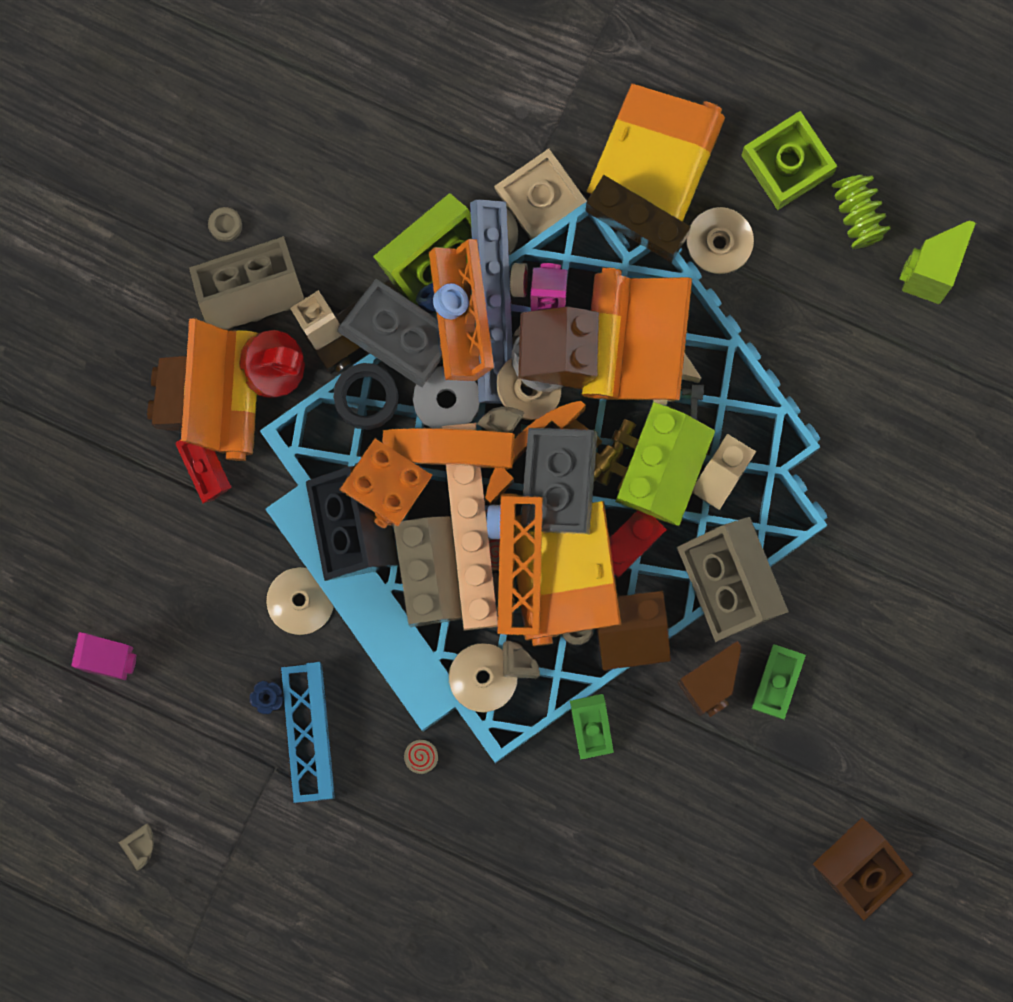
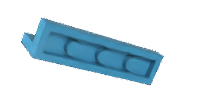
M314 662L300 666L281 667L293 802L335 799L322 663ZM307 672L309 688L302 696H299L290 687L289 674ZM291 694L298 699L293 707ZM308 695L310 697V704L305 701ZM301 703L311 710L312 722L305 730L300 728L293 720V713ZM294 728L302 733L296 741ZM311 729H313V737L308 734ZM304 737H307L314 743L315 756L308 764L301 760L296 752V747ZM297 761L305 767L300 774H298ZM314 762H316V771L311 768ZM309 770L317 777L318 794L300 795L299 781Z

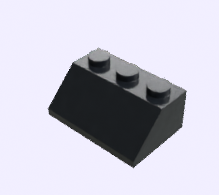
M349 466L305 481L324 581L376 572L399 565L392 525H387L386 528L379 527L374 521L376 518L374 511L340 490L355 466Z

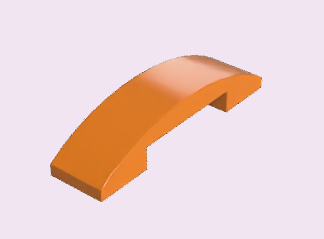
M576 401L560 406L527 426L514 439L513 464L527 451L528 428L548 429L553 425L556 429H566L574 419H577L585 411L586 405L582 401ZM509 468L494 469L485 497L488 505H493L514 483V478L507 472Z
M463 429L383 430L382 443L415 464L512 468L515 434Z

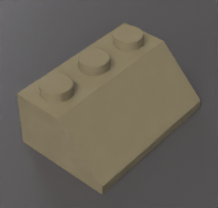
M284 236L189 268L198 304L205 322L227 331L251 321H260L266 316L275 313L290 311L292 306L304 300Z
M452 516L402 521L398 527L394 525L409 626L417 627L462 620Z
M750 517L724 524L677 547L715 642L789 612Z

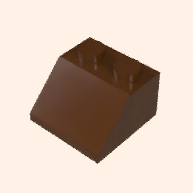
M560 307L520 314L518 379L582 389L595 379L598 370L599 312L573 307Z
M187 356L159 358L158 367L153 366L151 386L156 387L155 399L149 400L147 419L152 420V425L155 429L182 432Z
M663 591L617 597L621 625L597 628L603 671L670 662L668 625Z
M738 641L677 682L699 716L707 712L709 717H712L729 705L726 698L733 693L741 645Z
M861 818L854 826L849 828L837 842L813 863L827 883L863 921L913 875L889 842L864 818Z

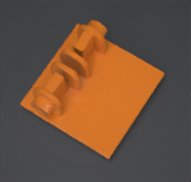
M374 439L340 490L374 511L376 516L374 521L379 527L386 528L387 525L392 524L398 527L431 479L432 474L379 440Z

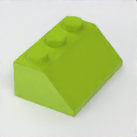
M449 193L373 256L405 298L419 306L416 302L419 291L428 284L433 283L429 252L433 248L456 249L467 239H472L471 212Z
M969 220L925 240L920 249L914 248L908 261L905 262L899 280L905 281L902 291L940 304L954 285L976 223Z
M654 402L615 502L679 526L715 430L685 413Z

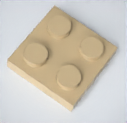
M547 149L494 186L498 195L506 202V206L531 240L586 202L584 196L550 149Z

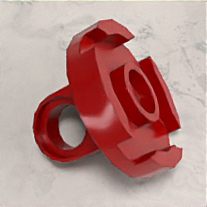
M278 330L260 332L248 339L241 350L240 370L244 369L248 380L245 383L257 395L267 398L288 395L298 387L303 378L305 367L303 352L296 340L285 332Z

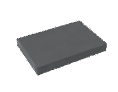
M378 279L374 280L338 328L340 334L420 387L424 386L443 360L437 318Z
M528 428L523 496L543 497L542 532L590 534L597 431ZM522 504L521 524L525 528L535 519V504ZM535 524L528 532H535Z

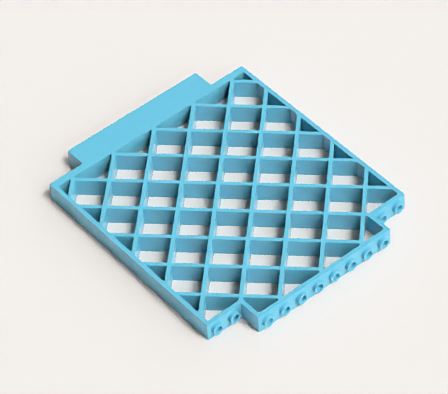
M586 202L509 255V272L514 263H522L526 260L538 263L559 264L562 266V269L567 270V279L569 268L599 273L602 272V268H615L622 270V275L629 278L689 277L692 279L691 290L728 339L686 334L685 345L726 352L719 398L703 395V400H697V406L717 409L714 425L715 433L712 438L710 456L706 455L703 466H707L719 448L725 410L775 419L768 465L749 462L744 470L745 473L766 476L759 522L753 523L762 548L765 535L793 540L767 559L770 567L827 526L824 521L827 515L823 508L816 501L814 503L810 502L804 494L807 491L804 482L797 474L791 476L789 473L790 470L819 450L820 445L817 442L820 440L818 433L811 424H803L798 417V414L801 412L797 404L790 396L784 398L778 389L781 386L778 378L770 369L765 371L758 362L761 359L760 354L752 343L748 342L745 344L738 335L741 332L739 325L731 315L725 317L719 308L721 301L711 288L706 290L699 281L702 276L697 267L691 261L686 263L679 254L682 248H680L672 262L679 273L632 265L651 250L639 245L631 252H628L627 249L630 245L624 235L619 231L614 233L609 225L585 212ZM589 216L622 263L572 255L577 223ZM568 230L564 254L540 250ZM511 304L512 317L520 318V314L523 312L531 311V307ZM437 312L429 313L437 318ZM735 351L777 407L727 399ZM368 354L354 365L361 363L378 364L381 360L372 354ZM338 375L260 430L268 444L298 484L296 488L267 507L266 511L420 729L424 732L454 709H457L492 760L497 763L570 711V700L591 696L630 667L612 669L601 678L563 672L561 669L566 641L560 635L555 670L539 668L541 677L553 678L547 716L534 726L529 727L493 721L495 711L493 710L487 712L486 719L482 721L476 711L464 707L454 697L449 684V673L441 664L443 660L453 662L458 655L445 652L450 621L441 623L437 651L433 652L417 628L409 626L407 614L393 596L395 592L404 594L403 584L397 583L400 564L390 568L389 580L386 584L377 572L324 581L305 482L311 479L297 459L305 458L348 465L349 467L356 466L362 458L359 457L364 429L355 428L350 455L301 447L307 413L322 402L335 404L333 395L335 384L340 377ZM372 377L363 378L360 397L346 395L348 406L358 408L357 414L361 416H366L367 410L379 412L385 404L384 401L369 399ZM681 391L680 400H675L674 402L691 405V396L682 395ZM603 399L599 401L595 431L598 432L597 436L602 441L598 446L600 449H605L607 445L612 446L614 442L611 439L600 437L606 400ZM480 403L477 417L471 422L476 423V429L480 431L484 428L477 423L485 415L487 403ZM398 404L395 415L416 418L415 429L424 428V424L415 413L414 406ZM785 418L804 443L806 449L783 466L776 467L783 420ZM296 421L292 446L288 448L278 433ZM521 424V432L529 425ZM626 447L624 453L633 454L634 450ZM421 467L432 474V480L448 482L447 471ZM482 477L483 488L487 489L490 481L489 478ZM774 477L780 478L812 522L813 527L807 531L767 525ZM513 483L505 492L523 495L524 484ZM592 496V503L603 501L606 509L630 513L637 511L616 503L615 499ZM702 500L700 514L685 511L681 521L698 524L697 538L705 534L706 525L720 527L737 520L708 515L710 504ZM409 511L402 521L408 520ZM640 556L626 570L631 572L627 595L635 594L638 573L689 582L683 619L668 629V636L671 639L703 616V610L699 607L692 612L695 590L687 571L640 564ZM515 576L514 588L516 587V581H517V577H516V576ZM519 606L514 612L521 613V606ZM500 634L498 647L502 650L503 643L507 640V634ZM560 680L590 685L555 710ZM493 728L523 734L501 748L489 730Z

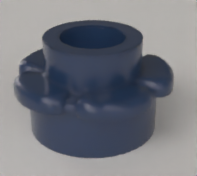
M258 682L254 686V691L250 694V703L253 707L257 708L259 713L270 714L273 710H278L282 706V690L275 682ZM265 694H268L270 696L269 700L267 701L263 699V696Z

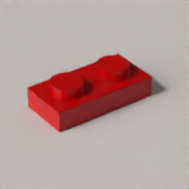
M181 439L175 443L202 503L213 501L232 488L215 451L183 442Z
M636 511L609 538L613 570L617 578L666 532L667 529L655 517Z

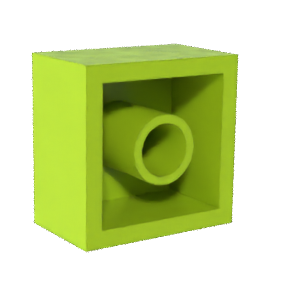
M801 111L745 145L741 155L777 210L833 176L837 168L836 163Z

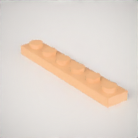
M476 423L442 426V429L477 430ZM446 465L464 630L498 627L481 467L475 465Z

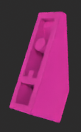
M542 263L540 268L533 267L531 311L565 307L567 270L561 269V265Z
M79 632L71 666L88 673L126 680L127 673L133 674L137 656L132 654L133 647Z

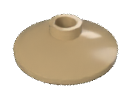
M723 207L712 208L698 215L690 225L691 229L687 237L688 252L692 260L703 270L714 274H726L739 269L749 259L753 250L754 236L750 224L740 213ZM716 238H722L725 240L726 246L721 249L716 248L713 241Z
M512 358L501 367L498 373L497 392L505 407H513L525 412L521 419L537 420L558 406L561 398V388L552 392H544L527 386L521 379H518L512 365ZM520 386L528 389V396L522 392Z
M298 567L284 571L275 578L267 593V609L271 619L280 629L295 635H306L319 630L329 620L334 607L307 568ZM303 594L306 598L305 604L295 606L293 603L294 596Z
M475 644L462 650L454 659L449 671V684L454 697L464 707L477 712H489L505 705L512 697L517 685L516 677H504L503 650L491 644ZM478 672H488L490 675L489 681L484 684L479 683L476 680Z

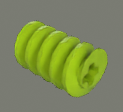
M851 176L831 185L833 188H841L835 193L836 200L845 201L839 206V211L841 213H850L843 219V223L846 226H853L847 233L848 237L858 238L852 243V249H860L880 242L884 238L883 235L891 229L890 226L879 225V222L887 216L886 213H875V209L882 205V201H871V197L878 192L877 188H867L866 186L874 179L873 176Z

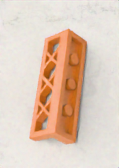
M467 239L456 249L435 247L429 252L434 294L445 284L452 283L463 288L469 300L466 312L456 319H446L437 313L445 380L476 381L494 368L477 239Z
M506 493L501 495L497 634L539 635L543 513V497L517 496V494ZM516 504H535V519L524 528L516 519ZM535 524V535L533 537L528 530ZM516 526L521 530V532L517 536ZM523 535L534 544V553L525 562L515 553V543ZM533 559L534 572L527 566ZM515 560H516L517 563L520 565V567L517 568L516 570H515ZM522 569L533 578V588L524 596L514 588L515 576ZM532 594H533V607H532V605L526 600V599H527L530 595H532ZM514 595L519 599V601L515 605ZM522 603L533 614L532 627L513 626L514 611Z

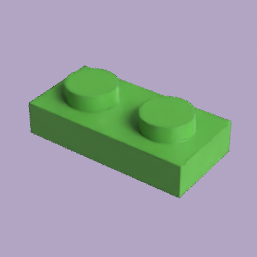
M773 644L751 709L784 720L806 655Z
M600 694L570 700L580 760L614 753L604 695Z

